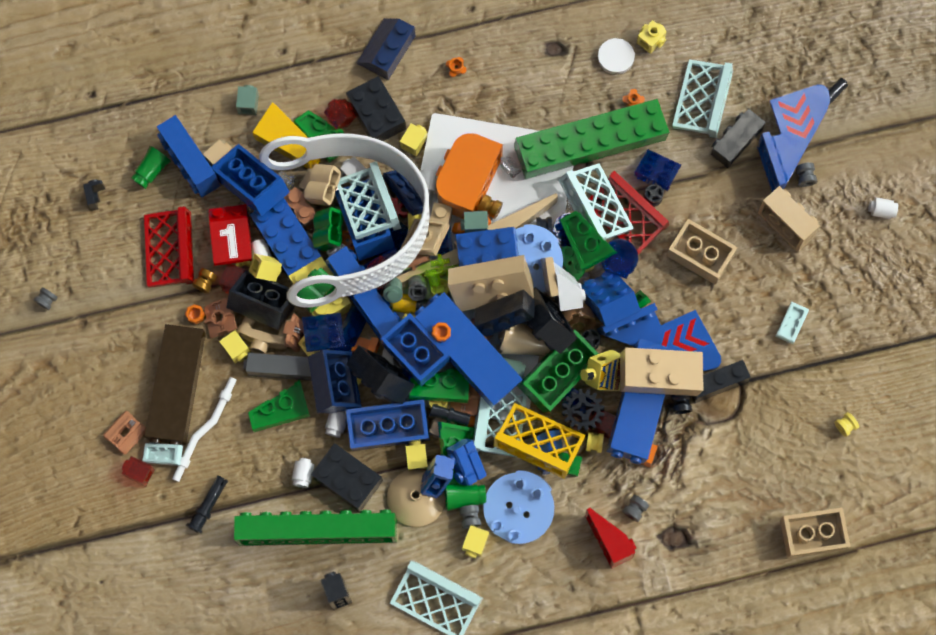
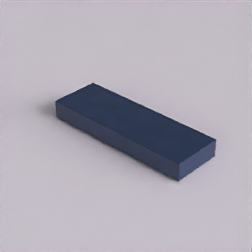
M396 170L383 173L384 181L412 216L421 214L423 212V202L408 180Z

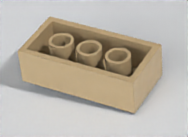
M524 255L448 269V287L455 305L461 311L479 308L523 289L534 298L533 279Z
M625 347L620 353V392L698 396L703 391V352Z

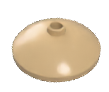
M412 469L411 471L406 470L393 479L387 492L389 510H391V513H395L397 521L409 527H423L431 524L441 515L445 507V490L439 498L423 495L420 492L422 476L426 471L424 469ZM414 492H418L420 494V496L416 499L412 497V494Z

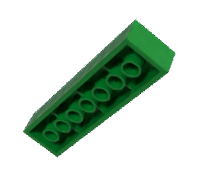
M654 99L516 137L514 148L524 178L528 179L662 142L667 139L670 132L659 101Z
M348 510L340 511L339 514H332L331 511H320V514L301 511L300 515H292V512H280V515H272L271 512H260V515L243 512L240 513V516H234V540L239 546L397 543V518L395 513H391V510H380L379 513H371V510H361L355 514H351V511Z

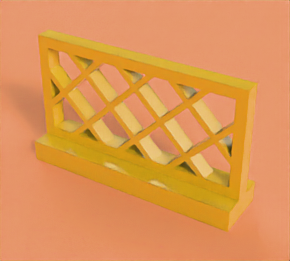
M514 403L500 431L494 438V447L565 479L586 435ZM515 411L524 413L525 419L515 421L513 416ZM536 419L541 421L543 427L533 430L530 421ZM527 422L530 431L520 433L517 425ZM513 426L517 433L514 436L504 434L506 428ZM557 428L561 435L551 438L548 429ZM545 431L548 439L538 442L535 433ZM532 434L535 443L529 445L524 443L522 437ZM574 436L579 441L577 444L569 446L566 437ZM563 439L566 447L556 450L553 441ZM550 443L553 451L545 453L541 450L540 445ZM568 451L570 456L568 462L560 460L558 454Z

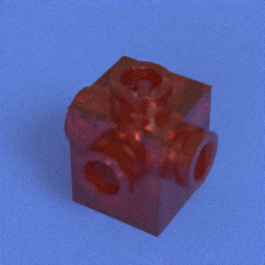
M346 99L330 101L327 109L324 111L328 121L335 129L347 128L358 116Z

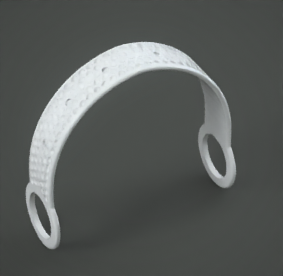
M327 134L310 138L287 136L275 139L262 148L259 154L260 162L273 170L294 169L306 164L310 160L333 156H355L378 161L404 176L418 192L423 202V212L417 229L409 241L396 254L386 261L360 272L337 277L317 275L302 279L293 284L287 292V299L291 304L299 307H317L331 303L340 297L375 289L402 273L416 258L424 244L429 227L428 188L416 165L397 148L381 140L357 134ZM297 144L306 148L305 154L294 161L276 162L269 158V154L274 149L283 145ZM327 283L336 287L332 293L318 299H302L297 296L301 289L313 284Z

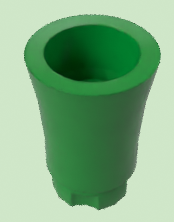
M149 146L131 179L146 189L149 183L153 182L171 160L154 147Z
M448 484L445 488L446 510L450 511L463 506L486 503L485 485L477 486V484L466 486Z

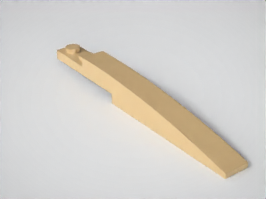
M555 193L488 225V230L508 227L517 229L536 220V217H540L557 203V194ZM454 241V250L417 267L416 270H410L396 277L402 282L403 291L407 289L408 280L414 275L427 277L429 282L432 283L434 280L448 275V269L459 267L457 242Z

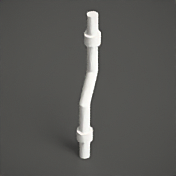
M229 377L224 390H221L219 394L220 399L211 418L191 436L181 457L180 465H178L173 475V480L180 481L185 468H188L191 462L189 459L198 440L218 422L226 402H229L232 396L231 391L237 381L235 378Z

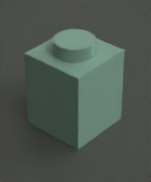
M238 86L236 102L238 114L257 115L259 93L254 86Z
M487 211L464 212V219H461V231L465 230V233L488 230Z

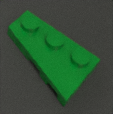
M309 110L294 120V124L308 138L327 134H345L342 129L333 127L326 120ZM338 156L326 157L325 159L330 163Z
M574 211L560 219L582 270L585 271L617 253L578 211Z
M452 368L447 369L445 372L437 373L422 386L413 378L410 379L415 386L409 393V399L468 403L469 382L457 369Z
M300 380L296 381L287 390L284 389L279 392V395L273 399L265 401L248 412L253 432L310 417Z
M438 422L441 455L447 457L446 448L462 439L473 440L475 428ZM453 469V478L449 484L461 485L456 481L454 477L455 470Z

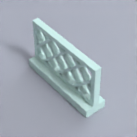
M689 59L672 125L673 128L709 134V137L717 138L733 74L732 63L725 62L724 65ZM692 66H698L703 71L694 76L691 69ZM713 69L720 70L719 75L713 79L708 74ZM706 75L710 81L701 86L697 79ZM694 81L698 88L689 92L687 85ZM713 84L716 90L708 96L704 89ZM702 91L705 98L696 102L693 95ZM691 98L694 105L685 109L683 101ZM709 101L712 106L704 112L700 105ZM697 107L701 115L692 119L688 112ZM685 114L690 120L686 124L678 123L679 118ZM704 117L707 121L706 128L698 127L695 122Z
M377 161L369 163L370 168L340 178L337 186L356 240L392 227L394 231L401 229ZM370 176L367 183L360 181L362 177ZM352 183L349 190L342 188L341 184ZM357 185L364 187L361 193L353 191ZM368 189L375 191L372 197L365 195ZM350 195L357 197L354 204L347 202ZM362 199L369 201L366 207L358 205ZM373 203L381 205L377 211L370 209ZM355 209L362 211L359 218L352 216ZM367 213L374 215L371 222L363 220ZM378 217L386 219V223L375 224ZM360 223L367 225L366 230L357 232Z
M599 163L574 172L573 170L568 171L558 180L574 211H578L605 240L634 229ZM596 170L599 176L598 180L590 176L591 171ZM576 176L585 179L584 185L579 183ZM588 181L597 185L596 190L587 187ZM600 187L606 189L607 196L599 193ZM585 191L594 195L592 201L587 199ZM597 197L605 201L604 207L596 203ZM609 203L615 206L616 212L607 209ZM594 208L602 211L601 218L596 216ZM606 214L614 217L613 223L604 220ZM617 219L623 221L625 228L616 225ZM602 225L610 227V233L606 234Z
M512 390L510 394L514 399L508 404L503 399L500 400L503 407L496 412L480 396L473 437L477 452L482 451L516 457L496 447H485V442L491 435L495 438V432L501 429L503 425L502 420L497 415L499 412L506 409L509 413L510 409L508 406L515 401L523 407L526 406L527 396L524 393L516 396ZM522 412L513 415L515 421H518L517 416H519V420L524 419V413ZM492 417H495L501 425L494 431L488 425V420ZM523 424L517 425L519 432L522 433ZM506 428L505 430L508 436H514L517 434L516 432L511 434L508 428Z
M414 560L411 561L390 604L447 635H457L451 632L449 623L460 620L462 630L459 635H464L483 597ZM410 574L418 578L419 586L408 587L407 579ZM430 584L435 586L437 595L426 598L423 586ZM421 588L424 599L413 602L410 591ZM407 592L410 600L409 604L401 605L396 602L399 594ZM445 594L452 595L455 604L444 607L441 596ZM438 597L441 609L431 612L427 600ZM456 598L463 602L457 603ZM425 601L428 613L422 615L416 613L414 604ZM466 603L472 606L470 614L462 617L458 605ZM456 606L459 618L448 621L445 609ZM442 611L445 622L441 624L435 623L432 613ZM467 618L464 624L462 619Z

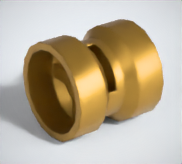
M485 194L479 204L478 211H487L489 217L496 219L503 202L492 200L491 196Z
M201 268L198 273L199 277L193 281L192 286L203 293L209 294L212 283H215L218 277L213 272Z

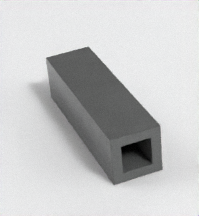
M248 353V358L244 359L243 368L248 376L312 381L308 357Z

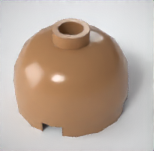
M583 303V308L562 311L571 328L577 332L583 331L584 333L586 330L594 329L596 326L595 315L592 309L585 303Z

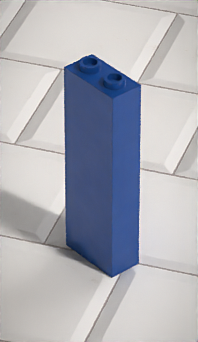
M445 292L440 296L436 294L429 300L430 305L426 308L422 306L415 312V319L431 336L432 328L438 322L446 323L451 328L450 338L445 342L438 343L450 355V363L486 403L493 408L519 385L523 379Z
M641 338L634 347L675 350ZM622 392L606 452L611 453V456L615 458L624 457L630 459L631 463L644 464L650 454L665 394Z

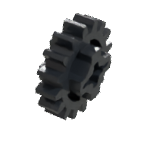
M579 389L577 395L573 391L571 393L572 398L566 397L565 399L568 404L564 403L562 408L567 409L562 412V416H567L565 423L571 422V429L577 426L578 432H580L581 428L588 432V427L594 430L596 428L595 423L601 424L599 418H604V413L600 411L604 410L605 406L599 405L602 402V398L596 399V392L590 395L589 389H587L586 393ZM586 399L592 401L594 404H590L586 401ZM578 400V404L570 408L573 402ZM581 407H584V409L587 410L586 414H583L582 411H580ZM596 413L595 418L589 422V417ZM573 417H577L581 422L576 421Z

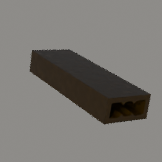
M165 324L145 437L149 440V443L187 444L206 337L204 329Z

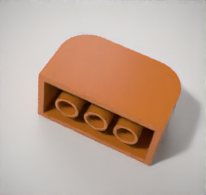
M467 133L458 137L453 143L451 150L447 149L444 156L445 163L443 166H439L436 176H438L436 181L438 203L452 207V215L464 219V212L478 211L479 204L487 193L502 160L503 144L474 133Z

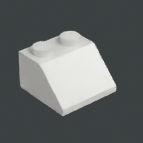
M554 263L559 293L558 296H554V300L560 311L583 308V301L586 300V296L581 283H578L574 276Z

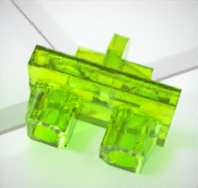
M437 254V260L430 261L431 267L438 266V268L425 270L423 272L424 278L427 277L430 287L441 285L439 275L446 274L448 282V269L459 267V264L444 267V264H450V259H442L441 254Z

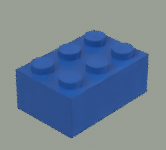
M514 227L456 234L459 267L519 256L516 229Z
M614 270L606 271L601 276L589 279L581 285L585 291V304L592 309L594 315L605 327L641 311L634 291Z
M410 313L381 338L382 346L420 386L424 385L450 362V355Z

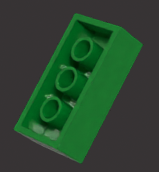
M575 329L573 331L577 339L561 354L555 349L553 351L550 350L521 383L517 385L543 413L550 412L581 379L580 373L583 369H587L588 359L599 354Z

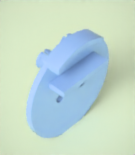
M523 225L516 229L518 252L520 256H525L533 279V288L536 287L541 292H545L541 258L552 257L554 263L562 268L563 256L558 244L559 240L549 230L541 226ZM534 264L539 265L538 270H535L533 268Z
M517 470L516 473L500 477L490 486L486 493V503L483 506L486 523L494 534L510 543L524 544L538 539L547 531L554 517L552 488L542 477L529 471ZM511 502L513 506L507 508L506 503ZM525 511L530 513L528 518H525L523 515Z

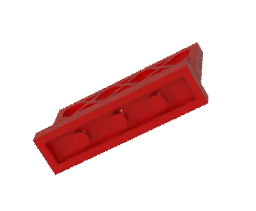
M613 171L609 175L608 181L615 188V194L618 199L626 198L629 201V208L623 209L624 211H629L631 224H642L643 234H631V231H629V234L618 235L617 237L638 256L662 230L669 226V221L616 171ZM600 187L599 193L602 192V194L604 195L605 188ZM591 195L588 200L592 201L594 195ZM594 209L596 216L601 218V215L598 212L602 211ZM631 211H640L642 213V221H631ZM617 219L616 225H624L623 221L618 222ZM645 224H654L658 228L653 234H645ZM632 237H643V244L638 249L632 245Z
M183 206L178 207V210L145 214L147 287L152 288L180 283L192 284L194 281L191 212ZM171 216H177V221L172 227L166 223ZM157 218L161 222L153 230L150 227V219ZM165 224L170 230L162 237L157 232ZM175 232L178 239L172 245L167 239ZM156 234L161 240L154 248L151 245V239ZM166 242L171 247L163 255L158 250ZM175 249L178 252V258L173 263L168 259V256ZM157 252L162 258L154 265L151 263V258ZM167 260L172 265L164 273L159 267ZM177 268L179 270V278L171 279L168 277L173 269ZM157 270L163 274L159 281L152 282V276Z

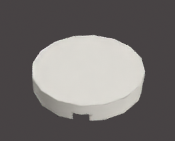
M618 38L610 39L604 42L599 49V65L610 74H622L633 65L635 53L633 47L627 41Z

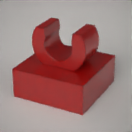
M391 198L400 222L399 216L406 218L408 217V212L401 211L405 206L402 202L399 204L398 198Z

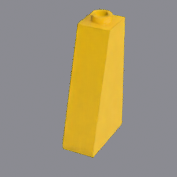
M271 103L252 132L254 139L264 145L275 139L287 136L308 138L274 103ZM297 144L283 145L274 149L293 161L303 156L306 152L305 147ZM321 159L310 160L302 166L307 169H313L314 165L319 164Z

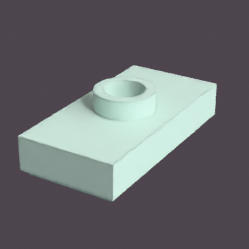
M791 302L775 337L794 344L809 309Z
M145 443L142 462L145 464L180 465L183 446Z

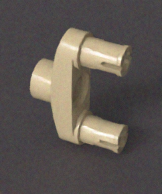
M246 316L238 327V335L251 343L249 350L252 353L266 354L268 348L287 349L285 347L286 334L283 333L286 320L280 327L278 335L252 329L255 320Z

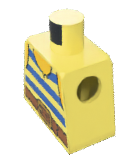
M608 350L590 357L587 369H583L580 373L581 379L587 385L597 390L620 391V353Z

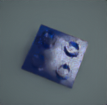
M648 149L636 168L634 176L644 182L647 181V184L653 181V184L657 183L663 191H669L681 164Z
M341 312L302 317L306 352L322 349L340 351L342 347H345Z

